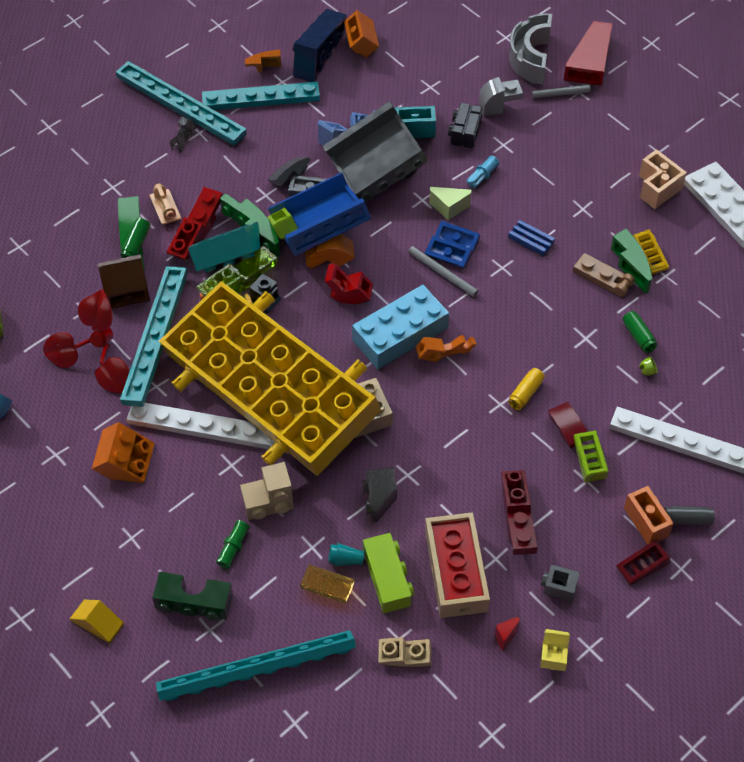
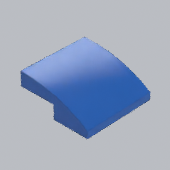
M441 221L435 236L432 235L425 255L464 268L477 246L480 234Z

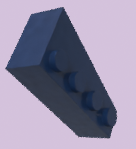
M325 9L321 15H318L314 23H311L309 28L302 33L301 37L294 42L292 48L294 52L293 77L315 82L317 79L316 72H321L324 67L323 62L325 58L329 59L333 47L337 46L346 31L344 21L347 19V14Z

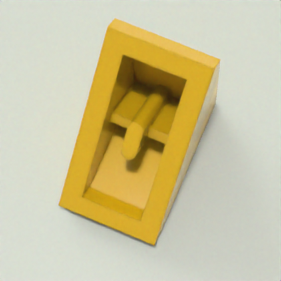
M84 599L70 617V621L109 644L124 625V622L100 600Z

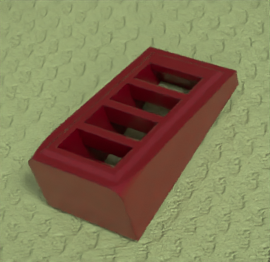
M657 539L618 563L616 567L631 586L665 567L671 561L668 554ZM654 552L659 560L655 561L650 553ZM643 557H647V559L651 563L650 566H647L645 561L642 559ZM638 561L643 567V570L640 571L634 564V562ZM628 565H630L633 571L636 573V575H634L633 577L626 569Z

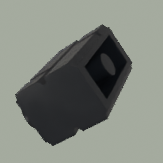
M461 103L458 110H454L452 117L454 124H450L448 129V136H451L452 145H463V147L467 148L475 146L482 121V106H471L470 104Z

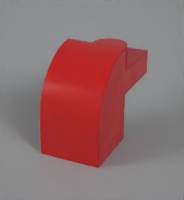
M336 263L328 265L325 283L332 289L331 298L340 303L360 304L370 301L373 283L362 271L347 275Z

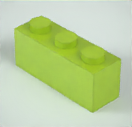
M391 533L364 539V556L382 613L410 607L414 590L411 582L407 583L406 581L407 569L405 562H400L399 560L400 548L397 540L393 541Z

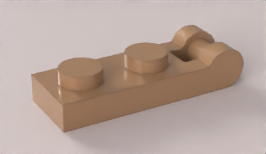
M586 253L573 266L574 273L620 297L625 296L628 292V287L635 283L633 275L629 273L624 274Z

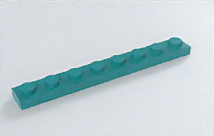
M127 61L115 72L118 79L233 146L247 135V129L130 61Z
M170 266L165 268L120 398L122 405L144 407L163 350L159 340L169 332L188 275L187 268Z
M348 630L156 682L159 701H173L178 699L180 695L188 693L198 694L206 688L213 686L217 688L224 687L229 682L236 680L246 681L253 678L254 675L261 673L272 674L278 671V669L287 666L290 668L298 667L302 662L309 660L320 661L325 659L326 656L335 653L345 654L350 649L356 648L355 639L351 631Z

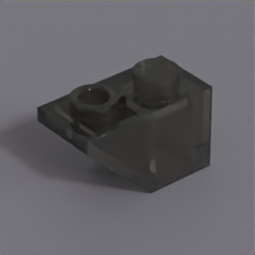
M394 467L366 470V480H362L363 494H368L369 499L365 500L366 514H371L372 523L378 522L397 499Z

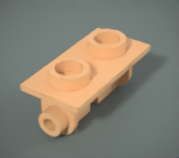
M160 183L156 184L153 189L154 194L149 196L161 224L165 225L181 220L182 218L169 189L166 190L165 186Z

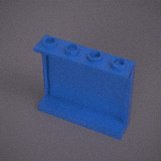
M342 172L268 208L270 215L286 208L293 217L298 229L285 235L284 240L294 256L371 219L362 198L358 199Z

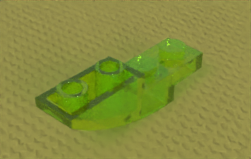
M263 245L254 252L255 256L244 259L235 266L229 263L196 286L201 294L206 296L222 281L235 292L240 293L248 289L264 272L277 264V257Z

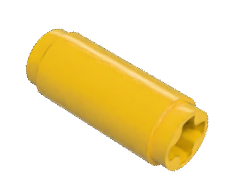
M532 368L528 371L510 395L508 404L515 410L524 408L543 383L544 373L537 368Z

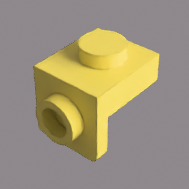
M550 629L545 630L540 668L566 671L570 633Z

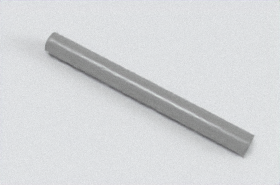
M414 246L409 249L408 253L472 297L478 294L479 290Z

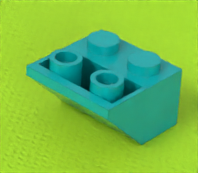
M435 106L394 107L414 138L435 137Z

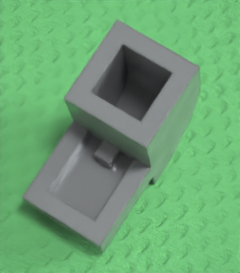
M499 77L494 78L484 84L479 93V105L483 108L484 117L503 113L504 102L523 99V91L518 79L501 82Z

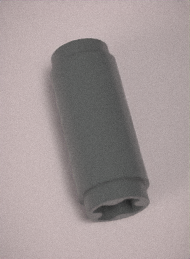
M669 506L664 508L674 523L673 525L708 526L714 523L713 508L695 506Z

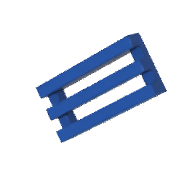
M521 220L508 233V238L542 256L555 243L554 237Z

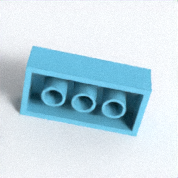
M421 285L353 324L352 340L378 370L416 348L415 346L423 337L433 338L448 329L449 312L424 285Z

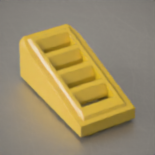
M650 229L633 235L647 257L651 275L669 269V265ZM659 262L658 264L651 265V263Z

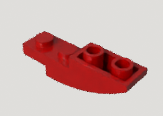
M203 187L188 218H183L166 251L168 255L185 261L191 256L188 247L204 240L217 218L215 213L220 205V198L223 196L222 192Z

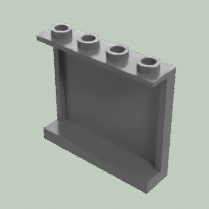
M390 101L323 145L324 150L333 161L339 173H343L348 186L358 199L362 198L365 203L428 161Z

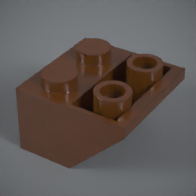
M141 255L97 263L103 290L109 299L112 309L150 301Z

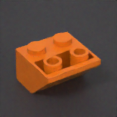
M117 422L102 430L91 469L112 480L143 483L145 482L155 443L122 423Z

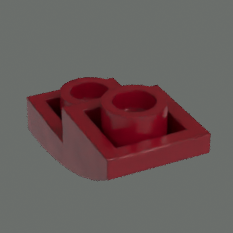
M568 401L548 410L549 417L559 429L563 440L570 449L575 447L574 434L588 432Z

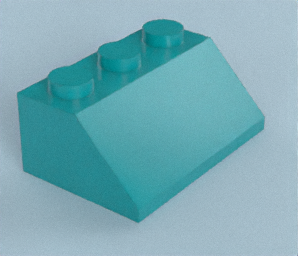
M254 222L202 240L188 247L196 271L204 269L206 273L217 269V264L223 263L224 266L235 263V258L242 256L244 260L255 256L254 252L260 249L259 224Z

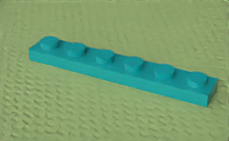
M317 81L202 92V101L204 105L213 110L320 101V93Z

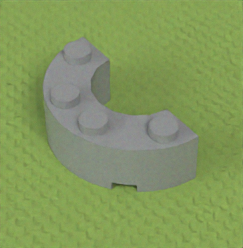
M552 14L530 16L527 21L523 23L520 21L511 32L509 46L510 65L520 77L532 84L543 85L547 54L538 52L534 47L541 44H549Z

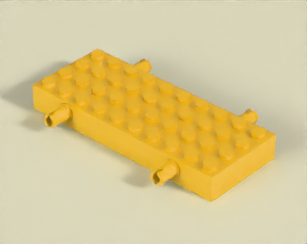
M221 281L159 340L166 354L185 369L171 384L182 393L194 379H198L275 442L261 456L268 465H273L284 453H289L318 476L381 411L376 397L355 382L368 369L363 362L357 359L343 373L263 313L275 302L271 294L265 291L251 304Z

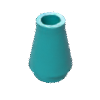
M340 543L330 545L328 563L334 564V566L363 564L364 550H358Z

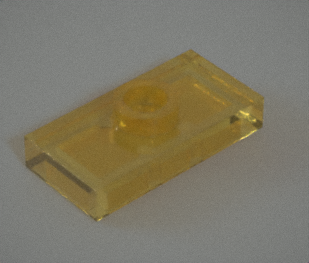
M309 564L301 581L300 589L346 604L354 585V579Z

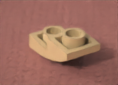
M403 637L379 639L378 663L380 665L397 667L432 666V643L430 639L405 641Z

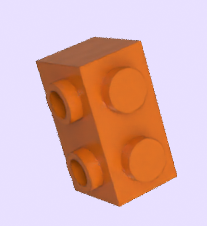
M356 10L344 21L350 48L356 54L367 58L379 47L372 19Z
M649 486L628 494L624 510L647 545L655 539L659 542L668 538L674 523Z

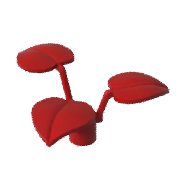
M100 289L84 298L78 306V316L81 322L86 326H92L94 331L91 333L90 338L74 345V339L71 334L57 332L45 341L43 352L56 366L68 368L73 366L78 360L76 348L88 343L98 348L103 347L100 358L102 366L95 371L96 380L103 389L113 393H122L130 370L127 364L120 358L110 357L104 361L107 349L110 347L108 343L113 339V331L109 328L113 321V313L106 293L103 289Z

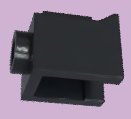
M264 274L249 287L253 303L265 291L275 299V302L265 310L267 313L281 300L278 294L277 282Z

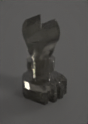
M182 117L178 121L180 129L177 132V136L170 140L171 150H173L176 144H179V153L185 148V140L197 128L193 121Z

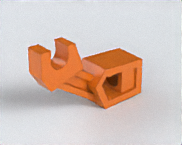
M460 335L447 344H443L442 339L423 337L415 347L419 359L437 362L449 355L465 354L471 351L477 344L474 337H470L466 341L465 337Z

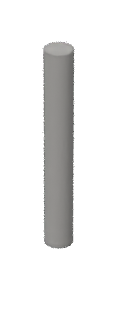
M590 85L532 91V99L589 93L591 88Z

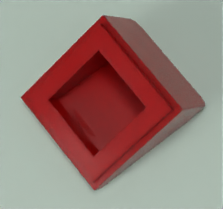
M519 617L496 625L494 636L502 651L517 633L520 623Z

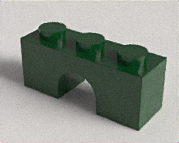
M159 572L152 596L155 608L165 613L175 611L190 617L200 615L210 620H227L233 596L230 582L207 579L202 592L190 595L184 592L186 584L183 575Z

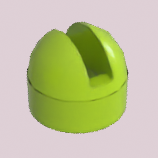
M652 357L641 361L639 368L642 369L641 373L643 375L651 376L658 373L657 366Z

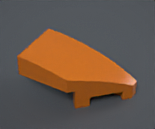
M271 50L252 55L245 59V66H254L257 68V72L260 73L262 72V67H282L281 51Z

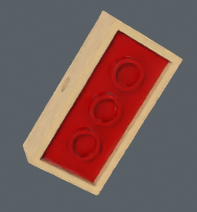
M473 512L425 518V536L440 618L488 612L490 597Z

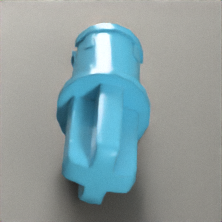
M489 156L482 165H478L476 171L467 179L469 187L476 188L484 179H488L490 173L499 166V160L494 156Z

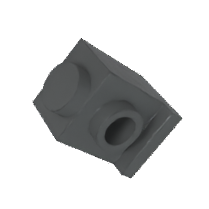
M551 564L549 573L544 572L541 586L545 587L544 594L567 600V603L572 604L580 572Z

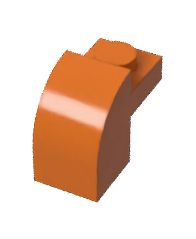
M339 234L305 251L306 266L313 269L328 260L340 267L355 258L353 241L343 234Z

